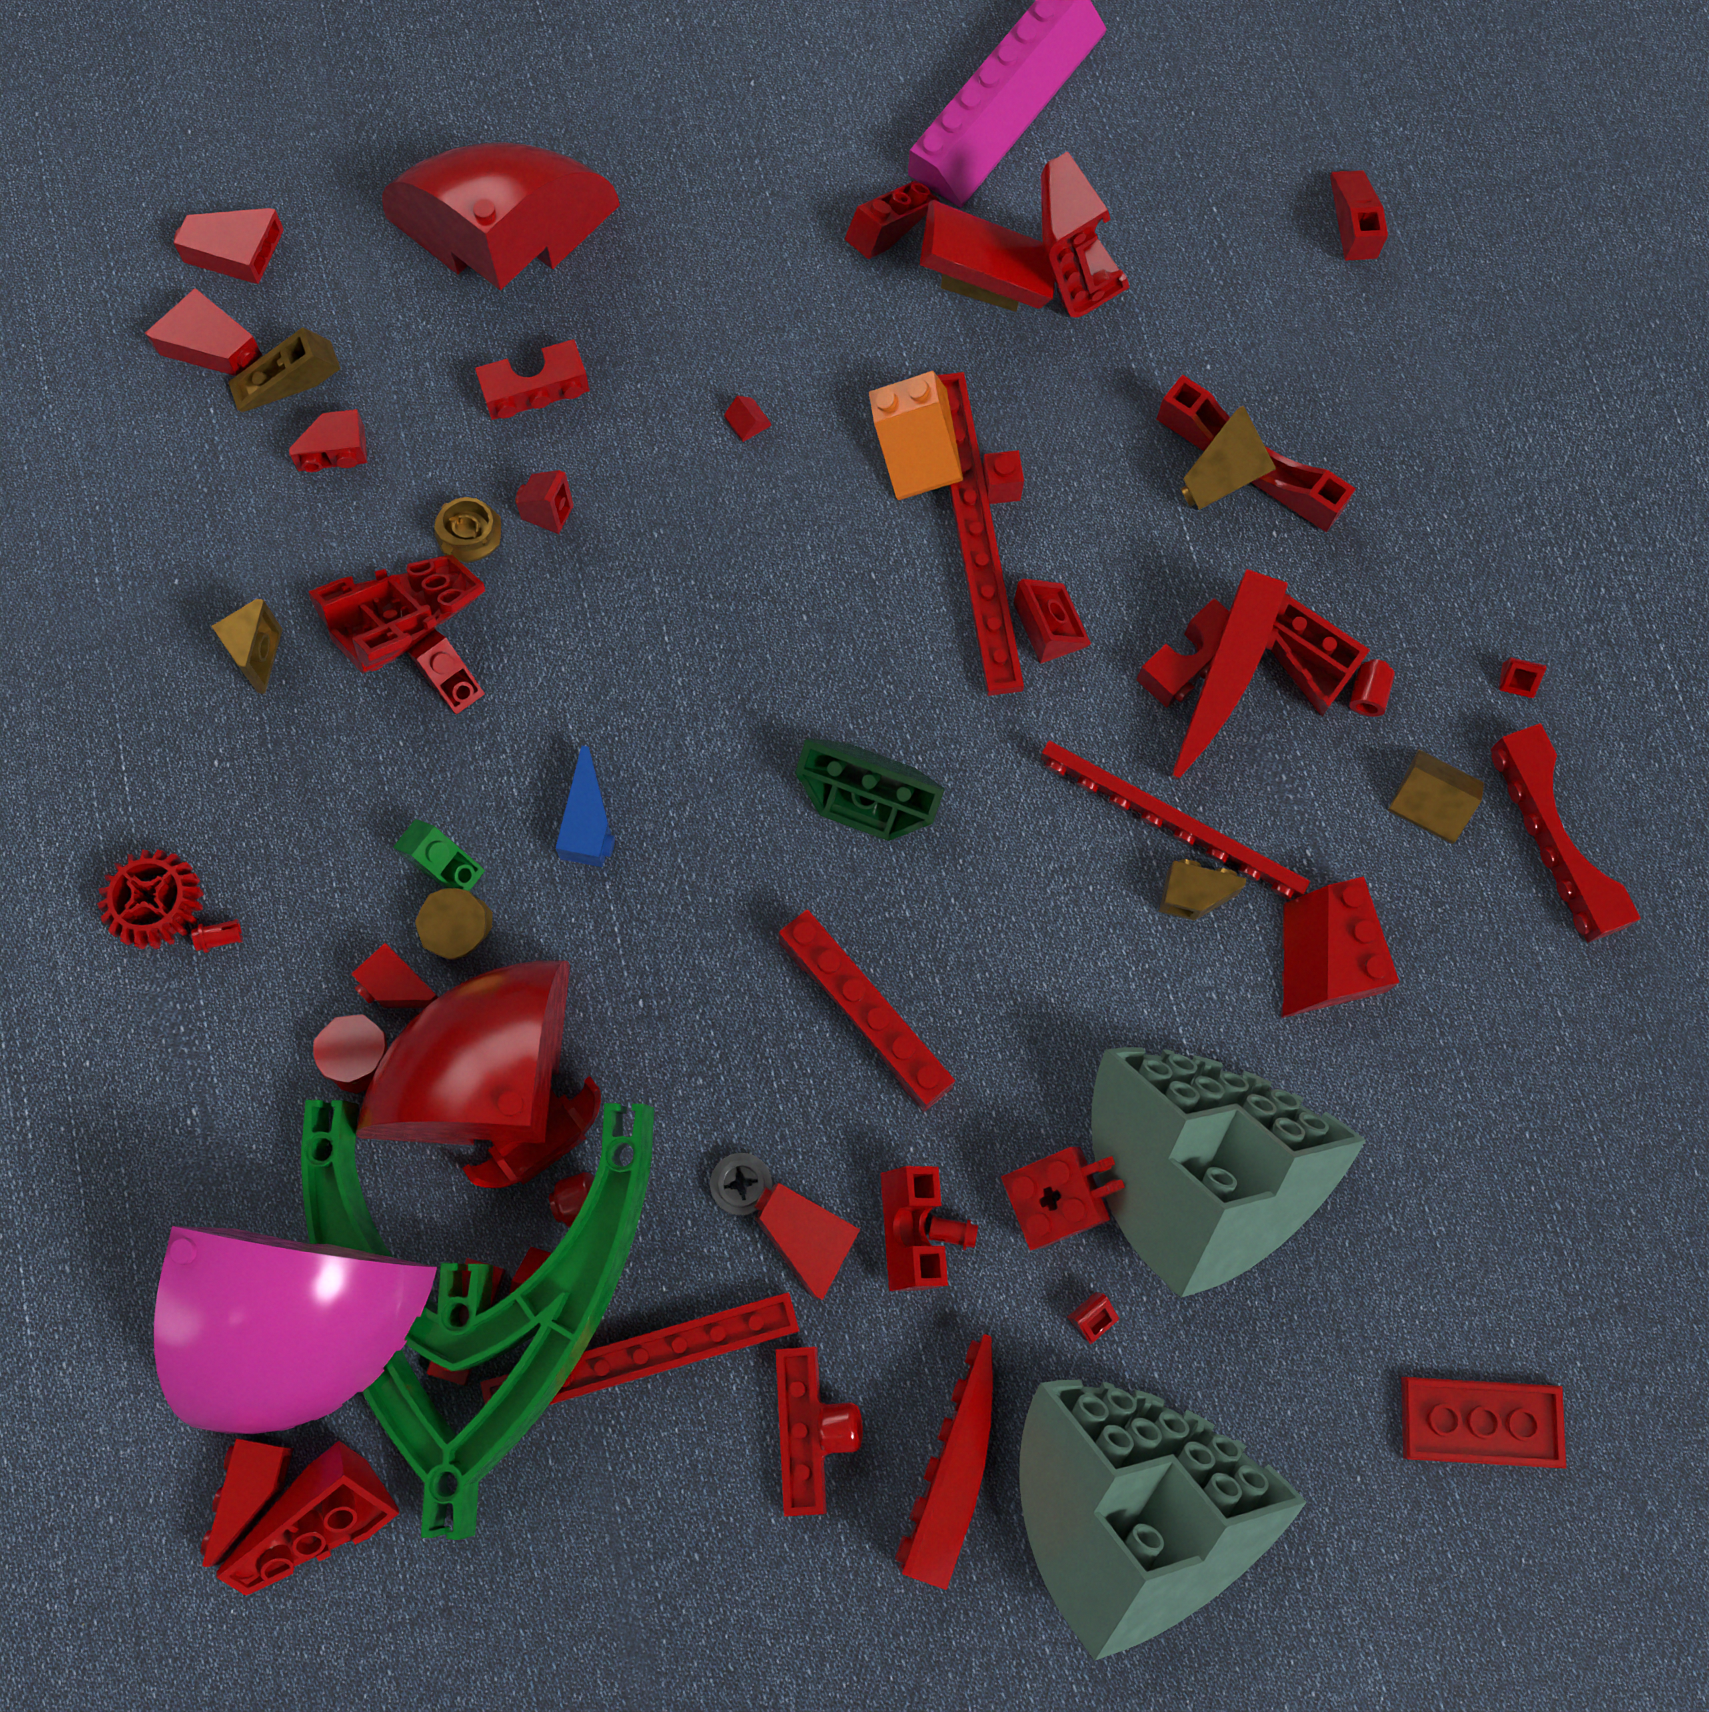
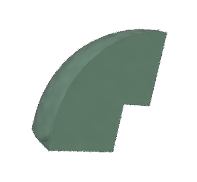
M1142 1047L1105 1049L1094 1085L1091 1117L1092 1142L1095 1162L1113 1156L1115 1165L1107 1171L1098 1172L1101 1186L1112 1180L1122 1179L1125 1188L1106 1196L1117 1224L1141 1259L1166 1283L1172 1292L1178 1294L1181 1298L1219 1286L1239 1276L1280 1247L1327 1199L1346 1174L1366 1141L1362 1136L1328 1112H1325L1321 1117L1302 1106L1303 1097L1280 1089L1271 1090L1269 1089L1271 1081L1250 1072L1243 1071L1242 1075L1239 1076L1235 1073L1221 1070L1223 1067L1221 1062L1196 1055L1191 1060L1183 1055L1175 1054L1174 1051L1165 1049L1162 1050L1160 1056L1146 1055Z
M1081 1380L1043 1382L1039 1384L1030 1404L1021 1441L1019 1480L1024 1522L1037 1567L1052 1599L1068 1625L1094 1660L1141 1644L1173 1627L1206 1605L1237 1580L1274 1544L1307 1503L1273 1467L1268 1464L1263 1469L1243 1453L1247 1447L1237 1439L1234 1441L1227 1436L1217 1435L1212 1432L1215 1426L1213 1423L1187 1409L1181 1415L1164 1407V1399L1136 1389L1133 1395H1130L1122 1389L1115 1388L1114 1384L1102 1382L1100 1388L1084 1387Z

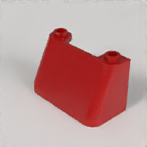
M1068 151L1057 158L1051 159L1046 163L1041 173L1043 250L1062 305L1071 317L1076 318L1089 313L1127 290L1130 286L1126 275L1117 267L1095 233V229L1101 220L1104 223L1111 220L1108 209Z

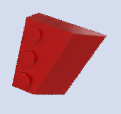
M1364 876L1327 885L1284 903L1282 937L1284 971L1282 972L1283 1004L1281 1018L1387 993L1399 983Z

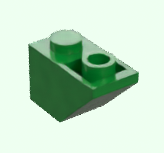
M418 819L412 822L393 846L397 852L417 869L444 888H458L470 891L485 872L478 863L438 828Z

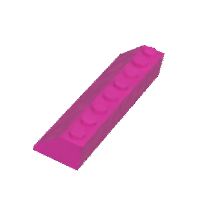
M1036 0L909 150L908 175L962 208L1106 33L1107 28L1091 0Z

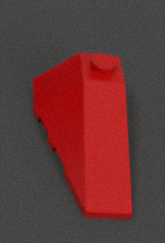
M338 1441L305 1468L216 1571V1578L247 1596L292 1575L294 1567L315 1557L318 1561H322L332 1556V1549L352 1540L356 1545L370 1538L399 1514V1508L368 1461Z

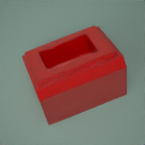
M737 396L724 414V418L742 442L771 426L769 419L751 397Z
M1512 657L1502 663L1499 691L1534 698L1546 671V665Z
M1099 1292L1093 1293L1067 1316L1090 1345L1119 1320L1107 1296Z

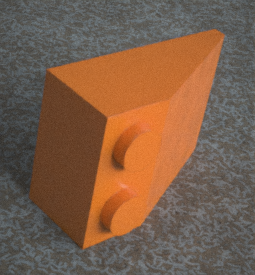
M934 371L869 391L874 425L898 501L963 481L947 389Z

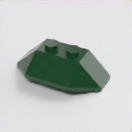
M806 738L795 770V775L802 782L807 795L820 816L887 841L933 824L945 791L944 787L917 768L843 742Z

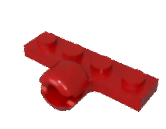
M817 1347L775 1349L784 1517L827 1514L824 1473L825 1456L831 1453L855 1452L861 1447L863 1438L861 1413L859 1407L854 1403L826 1404L822 1402L820 1397Z

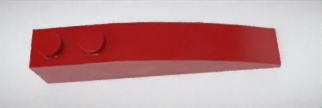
M1246 569L1243 573L1170 778L1178 780L1207 748L1227 721L1249 685L1265 648L1272 649L1279 630L1273 628L1277 614L1284 615L1291 595L1285 593L1288 586L1287 582Z

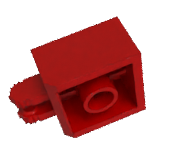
M1081 1146L1069 1147L1001 1176L1030 1251L1045 1248L1111 1220L1102 1198L1124 1189L1125 1185L1122 1179H1115L1097 1188L1092 1175L1111 1169L1115 1165L1113 1156L1088 1165ZM1053 1192L1061 1194V1199L1056 1201V1204L1052 1201Z

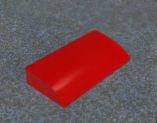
M934 200L929 202L919 265L1037 309L1042 308L1053 299L1054 279L1043 250V242Z

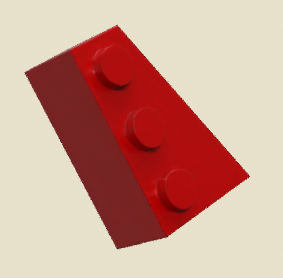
M1290 597L1284 615L1277 614L1273 628L1279 630L1270 651L1323 717L1361 665L1370 649Z

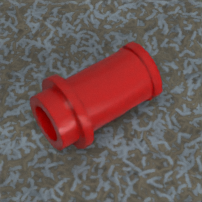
M238 919L210 926H204L201 923L198 924V928L191 930L195 950H203L204 953L210 952V948L243 942V936L240 935L242 934V929Z
M933 1215L928 1240L963 1246L962 1250L966 1251L967 1247H975L978 1225L971 1224L970 1219L965 1223Z

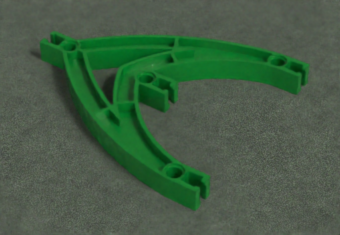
M306 1100L301 1146L303 1199L310 1244H331L392 1257L372 1221L358 1179L355 1162V1142L359 1104L344 1100H332V1103L324 1102L323 1100ZM604 1103L601 1158L594 1181L580 1212L548 1259L529 1279L505 1299L491 1307L494 1265L468 1264V1271H471L468 1296H463L462 1271H466L467 1264L441 1263L438 1305L428 1297L421 1317H416L405 1337L408 1340L406 1342L407 1346L448 1370L461 1371L469 1370L496 1359L535 1336L497 1392L458 1435L454 1433L434 1406L413 1372L402 1349L394 1353L383 1367L385 1371L362 1392L390 1439L425 1483L421 1538H435L446 1535V1539L461 1540L475 1535L479 1481L502 1460L541 1416L567 1380L594 1335L623 1271L643 1207L652 1159L654 1107L646 1104L632 1103V1111H635L633 1133L631 1137L623 1136V1114H627V1107L619 1103ZM334 1107L332 1127L329 1132V1110H333ZM330 1142L332 1152L329 1158L326 1159L324 1150ZM630 1145L633 1149V1159L628 1165L624 1166L620 1160L621 1151ZM463 1305L469 1310V1318L465 1325L461 1324L459 1320V1311ZM450 1472L457 1479V1488L454 1493L447 1486V1478ZM448 1503L453 1505V1531H451L450 1526H444Z

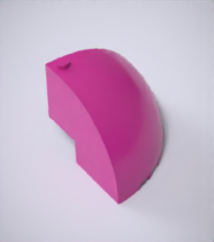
M172 1226L162 1266L154 1316V1355L160 1386L166 1401L173 1412L191 1427L226 1434H259L283 1431L311 1420L322 1418L342 1407V1404L357 1392H363L385 1371L383 1367L394 1353L403 1348L408 1341L405 1337L416 1317H421L431 1292L437 1267L331 1244H306L235 1228Z

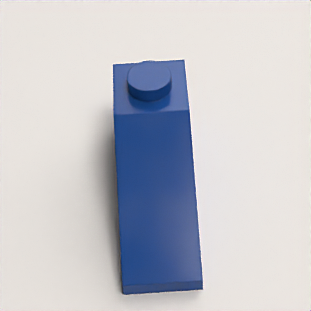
M581 746L555 849L562 860L603 867L605 857L612 856L615 836L611 835L590 749L588 746Z

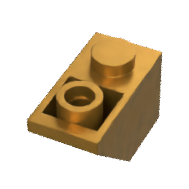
M1182 859L1179 862L1173 861L1167 871L1159 912L1195 921L1236 897L1244 888L1247 878L1237 876V873L1230 869L1217 868L1214 871L1202 868L1200 863L1193 860Z

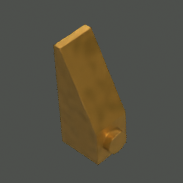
M302 327L228 383L237 410L245 412L314 388L341 368L331 341Z

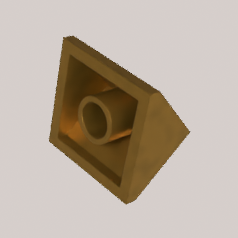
M255 599L212 625V628L255 690L260 694H265L283 629L266 602L262 599Z
M1419 749L1387 811L1454 844L1482 801L1484 782Z

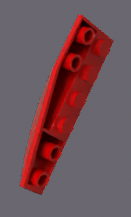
M986 1334L981 1335L979 1342L972 1340L964 1360V1363L969 1364L970 1368L965 1380L958 1378L950 1400L957 1403L952 1419L944 1417L937 1436V1440L943 1442L938 1458L930 1456L924 1472L923 1479L929 1481L924 1497L917 1495L909 1515V1519L915 1522L910 1537L902 1536L894 1558L900 1563L899 1571L903 1575L944 1590L948 1588L976 1506L986 1462L993 1392L992 1337Z

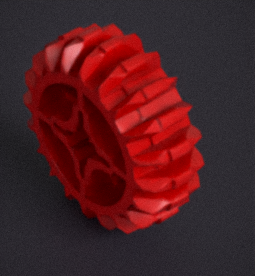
M142 849L139 860L133 854H127L128 864L125 866L120 863H114V867L118 871L115 876L111 874L104 875L105 880L110 883L109 887L98 889L99 894L106 898L98 902L97 905L102 912H105L100 918L105 925H110L109 933L114 937L120 936V941L125 945H131L134 942V946L138 949H145L148 943L153 949H160L162 939L169 945L174 944V934L177 932L182 936H187L188 932L184 928L187 922L197 924V919L191 915L192 912L203 910L202 904L196 901V899L204 896L203 890L197 887L201 881L197 874L191 873L192 866L187 862L181 863V858L178 855L170 854L167 856L163 850L157 849L154 855L148 850ZM164 874L162 877L157 876L151 881H141V879L150 875ZM131 890V898L128 901V903L125 904L127 895ZM144 890L155 897L154 901L159 905L158 909L153 904L147 902L148 897L143 893ZM177 894L175 904L170 909L171 899ZM152 917L161 918V920L152 924L137 925L140 921L144 923Z

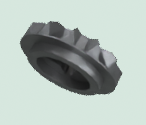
M735 1153L722 1159L714 1168L710 1179V1190L716 1204L729 1214L749 1215L757 1211L758 1209L754 1208L763 1189L765 1187L772 1189V1178L769 1169L762 1160L748 1153ZM738 1168H740L745 1180H758L757 1183H752V1186L746 1188V1200H742L737 1189H724V1187L736 1182Z

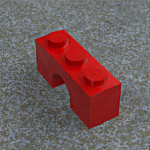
M572 339L541 348L545 364L542 371L532 377L517 375L512 370L508 358L476 367L475 371L491 420L510 418L518 412L532 408H544L549 403L562 399H574L583 393L589 392L586 371L575 340Z
M1213 598L1190 620L1184 633L1195 645L1197 653L1181 655L1165 644L1141 667L1136 680L1166 708L1175 700L1182 703L1195 689L1192 684L1199 677L1205 680L1229 610Z
M904 1166L880 1173L889 1291H922L948 1286L945 1246H932L927 1239L925 1230L926 1218L930 1210L942 1206L939 1167Z

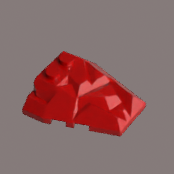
M451 554L409 563L406 568L407 573L388 577L386 569L374 571L375 580L354 584L353 577L350 576L308 591L319 617L326 623L333 643L364 674L369 671H376L382 668L383 665L395 661L398 656L428 636L439 624H443L470 605L485 592L484 583Z

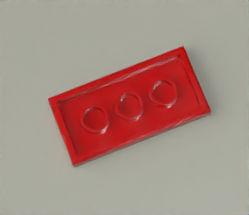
M1401 1377L1403 1459L1566 1469L1562 1386Z

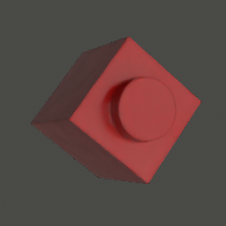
M1019 450L984 454L982 469L989 504L1020 501L1024 486V476Z

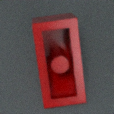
M555 470L531 474L527 484L520 486L516 494L515 503L522 520L554 533H560L574 506L565 472Z
M386 943L351 973L359 982L354 989L369 1004L376 999L383 1008H425L438 998Z

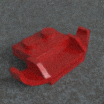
M589 1076L584 1080L582 1091L570 1101L565 1094L557 1098L552 1089H550L545 1143L491 1140L494 1146L488 1149L492 1158L477 1166L467 1164L462 1168L470 1182L484 1188H502L519 1182L524 1185L586 1140L585 1134L595 1122L601 1104L599 1087Z

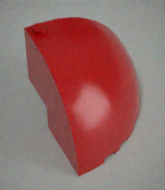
M507 142L472 144L436 154L403 172L384 188L382 194L383 210L386 219L457 275L467 266H470L500 291L536 257L553 270L620 206L619 198L613 185L585 164L552 150Z
M539 960L493 969L466 980L427 1005L407 1024L381 1059L369 1083L360 1110L356 1135L360 1139L473 1146L475 1139L545 1143L552 1074L559 1075L570 970L569 962L566 960Z

